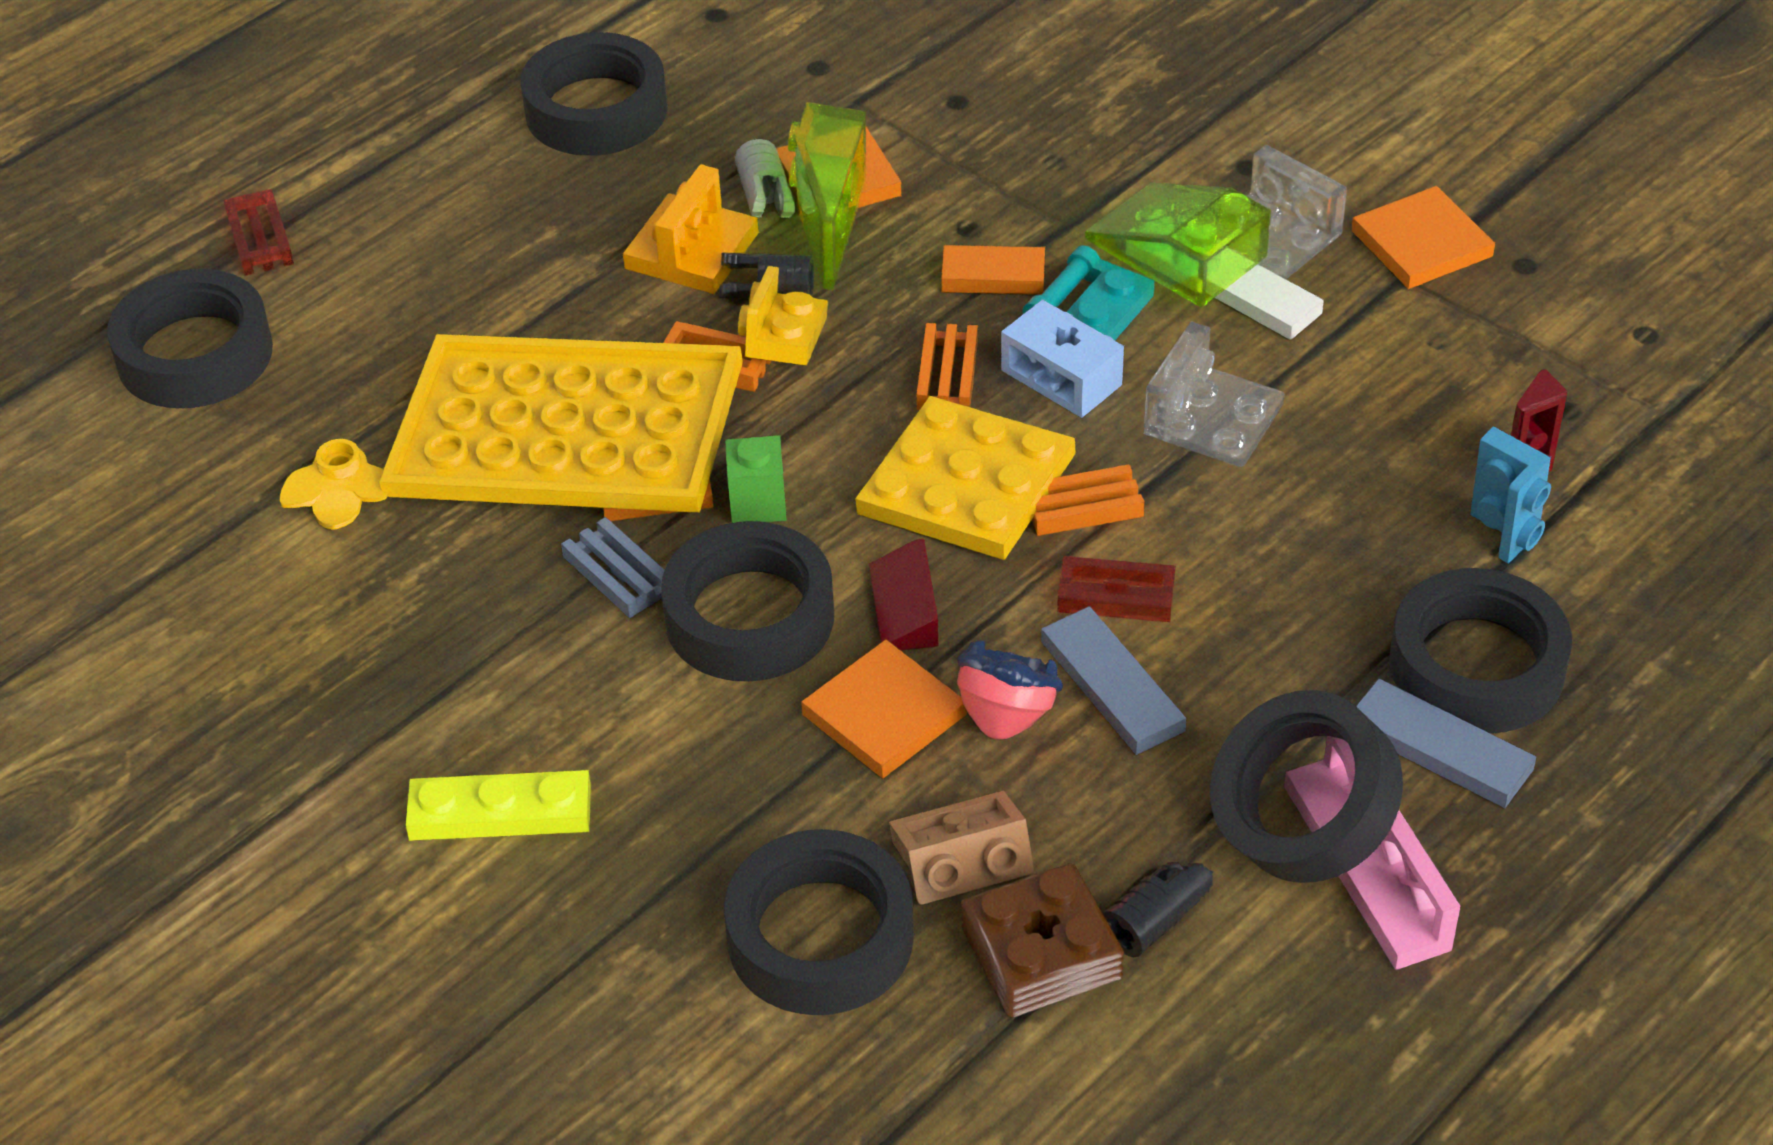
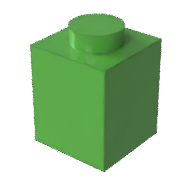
M780 436L725 440L732 523L744 521H787Z

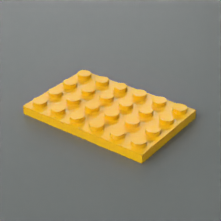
M436 334L380 477L381 490L388 491L387 497L700 513L743 363L740 346Z

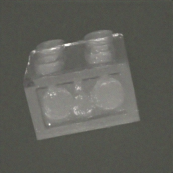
M1265 145L1253 157L1251 193L1205 228L1202 234L1280 277L1287 279L1342 234L1347 187Z
M1191 321L1146 387L1144 434L1220 461L1243 467L1284 404L1285 394L1282 391L1213 369L1215 353L1209 350L1211 328Z

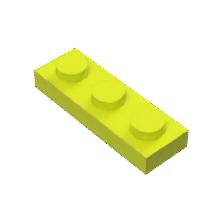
M589 770L410 779L406 816V830L409 841L589 832L591 797Z

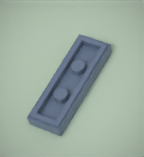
M1090 606L1041 629V642L1136 755L1185 732L1186 717Z
M1381 679L1376 681L1357 705L1387 735L1397 754L1503 808L1507 807L1534 770L1536 756Z

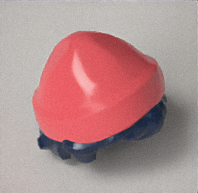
M985 641L971 642L968 649L964 650L957 657V662L960 666L957 685L961 692L964 707L979 729L992 739L1003 740L1011 738L1031 727L1045 712L1052 708L1056 693L1062 691L1063 688L1062 681L1057 677L1056 662L1052 659H1049L1044 664L1038 658L1032 659L999 650H985Z

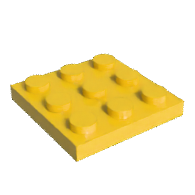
M929 396L855 498L857 514L1005 560L1034 517L1037 502L1042 496L1049 494L1048 486L1052 480L1062 475L1076 454L1075 438Z

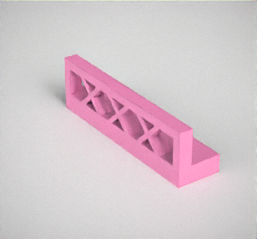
M1327 736L1324 760L1286 772L1284 788L1311 832L1318 830L1331 821L1342 809L1351 793L1355 778V762L1349 744L1342 739ZM1398 811L1390 831L1378 848L1358 866L1339 875L1340 880L1395 970L1452 951L1460 911L1458 901L1401 812Z

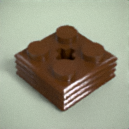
M1072 863L964 899L961 902V913L963 915L961 917L963 922L961 927L1009 1017L1025 1014L1117 981L1123 977L1122 963L1124 959L1122 956L1124 951L1077 867Z

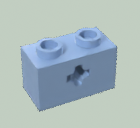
M1043 299L1001 332V371L1081 418L1122 385L1124 346L1110 336L1098 332L1074 318L1071 314L1058 309Z

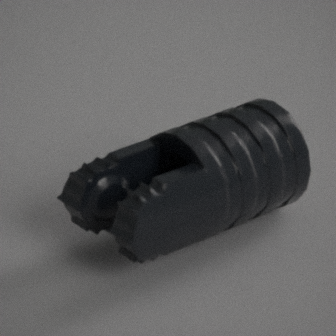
M722 252L721 265L727 266L730 269L756 268L758 269L757 282H761L768 266L779 267L778 293L804 292L813 297V255ZM728 282L727 284L720 285L719 298L749 299L752 284Z
M1167 862L1166 865H1162L1161 869H1157L1151 875L1145 876L1139 881L1137 886L1132 887L1125 896L1120 897L1113 906L1107 908L1103 915L1121 945L1124 954L1133 958L1139 957L1149 946L1157 942L1160 936L1165 935L1172 926L1180 922L1184 914L1194 907L1201 897H1205L1210 887L1213 886V871L1204 867L1202 863H1188V866L1182 867L1179 862Z

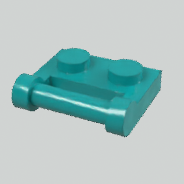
M1082 245L1078 246L1068 257V266L1042 295H1034L1023 307L1022 312L1025 314L1042 299L1058 307L1080 281L1084 279L1092 284L1071 306L1067 313L1098 332L1116 340L1154 296L1155 280L1100 259L1094 249Z

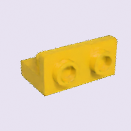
M768 266L761 282H753L749 305L743 304L740 310L738 335L746 337L745 357L807 366L827 319L828 300L815 299L804 292L778 293L779 267Z

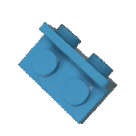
M1492 427L1480 439L1470 515L1481 520L1486 526L1502 532L1498 558L1509 564L1523 549L1531 550L1543 534L1545 522L1541 520L1543 505L1551 491V484L1547 482L1551 457Z

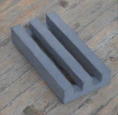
M605 517L597 522V531L592 532L589 528L579 533V542L575 543L568 539L561 543L563 557L625 615L631 618L662 599L661 583L664 569ZM593 552L611 568V572L621 582H626L640 596L635 598L588 554Z

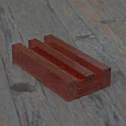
M272 189L223 200L245 276L255 274L253 266L259 264L263 265L264 271L274 269L273 261L282 259L284 267L294 264ZM256 206H266L278 246L268 248ZM246 209L258 248L257 251L249 252L237 214L239 210Z
M1063 556L1057 612L1074 614L1090 606L1098 616L1170 622L1176 566Z

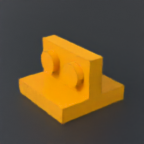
M700 164L689 180L679 186L676 195L668 193L624 251V267L627 270L715 294L732 271L727 266L721 265L722 252L745 253L759 233L758 218L722 208L719 171L716 168Z

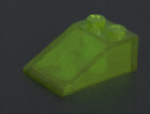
M806 102L801 121H793L789 132L788 150L796 152V157L793 158L790 168L789 185L797 187V209L823 288L834 290L866 181V111Z
M1150 183L1086 230L1085 239L1202 308L1267 257L1271 210L1231 187Z

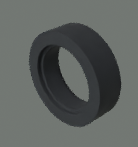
M592 32L559 39L536 52L526 63L521 74V91L527 126L534 137L540 142L560 152L590 156L626 150L652 136L662 125L667 114L668 104L662 60L650 46L630 36L607 32ZM592 78L618 79L638 88L633 95L624 101L596 109L571 108L551 99L556 92L565 86Z
M213 269L175 271L141 284L118 303L110 316L107 328L109 344L123 385L140 400L166 408L207 406L240 393L255 382L264 372L273 351L272 336L264 304L258 291L239 276ZM217 317L234 322L239 326L237 333L223 346L195 358L181 360L162 359L148 355L143 351L145 343L155 333L172 323L184 319Z
M760 521L734 522L711 528L696 535L682 545L669 560L663 573L661 594L668 639L675 652L687 664L707 675L731 681H760L782 676L810 661L823 648L831 634L834 624L832 572L829 562L821 549L812 540L791 528ZM743 572H763L783 577L793 583L803 596L798 607L787 618L773 625L751 630H735L714 625L705 620L694 607L698 596L708 585L723 577Z
M1462 568L1449 570L1423 580L1412 588L1401 601L1394 622L1389 657L1390 672L1397 688L1488 733L1508 732L1537 721L1556 704L1565 682L1572 649V633L1568 619L1557 602L1535 584L1516 575L1493 569ZM1465 619L1489 621L1502 625L1524 638L1533 650L1536 662L1526 672L1511 679L1499 681L1469 679L1452 673L1439 665L1428 653L1424 639L1432 630L1448 622Z
M1319 690L1295 691L1264 702L1246 715L1231 731L1223 743L1213 767L1210 784L1211 807L1215 821L1224 837L1231 845L1265 872L1291 882L1309 883L1324 881L1344 874L1358 866L1385 839L1400 808L1403 791V773L1397 751L1390 739L1357 706L1345 698L1330 692ZM1331 736L1346 741L1354 756L1355 778L1351 793L1339 813L1326 825L1306 835L1280 837L1267 833L1259 816L1258 794L1262 779L1273 761L1288 747L1307 738Z
M829 829L805 830L781 836L761 846L746 858L734 873L726 891L724 916L728 951L734 970L752 993L777 1008L806 1015L837 1014L859 1008L885 993L898 980L909 962L914 941L913 900L909 881L905 872L892 855L864 837ZM810 883H836L851 887L867 897L880 915V921L874 934L863 946L846 956L825 961H806L787 956L775 949L764 938L759 929L764 912L778 896L792 888Z

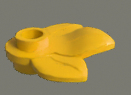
M334 439L319 447L313 465L300 468L291 473L281 489L280 503L283 508L312 506L318 523L324 528L336 530L347 526L355 520L360 513L362 501L378 502L385 500L388 496V491H382L379 480L383 472L382 468L367 463L364 452L354 442L347 439Z

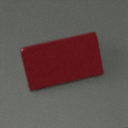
M1543 369L1537 374L1516 404L1511 436L1551 457L1550 472L1553 469L1568 391L1548 370Z
M919 538L869 563L880 643L887 640L899 650L939 646L938 615L924 538Z

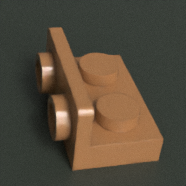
M1005 791L889 822L893 844L909 867L914 897L920 904L930 903L1027 876L1034 870L1026 819Z

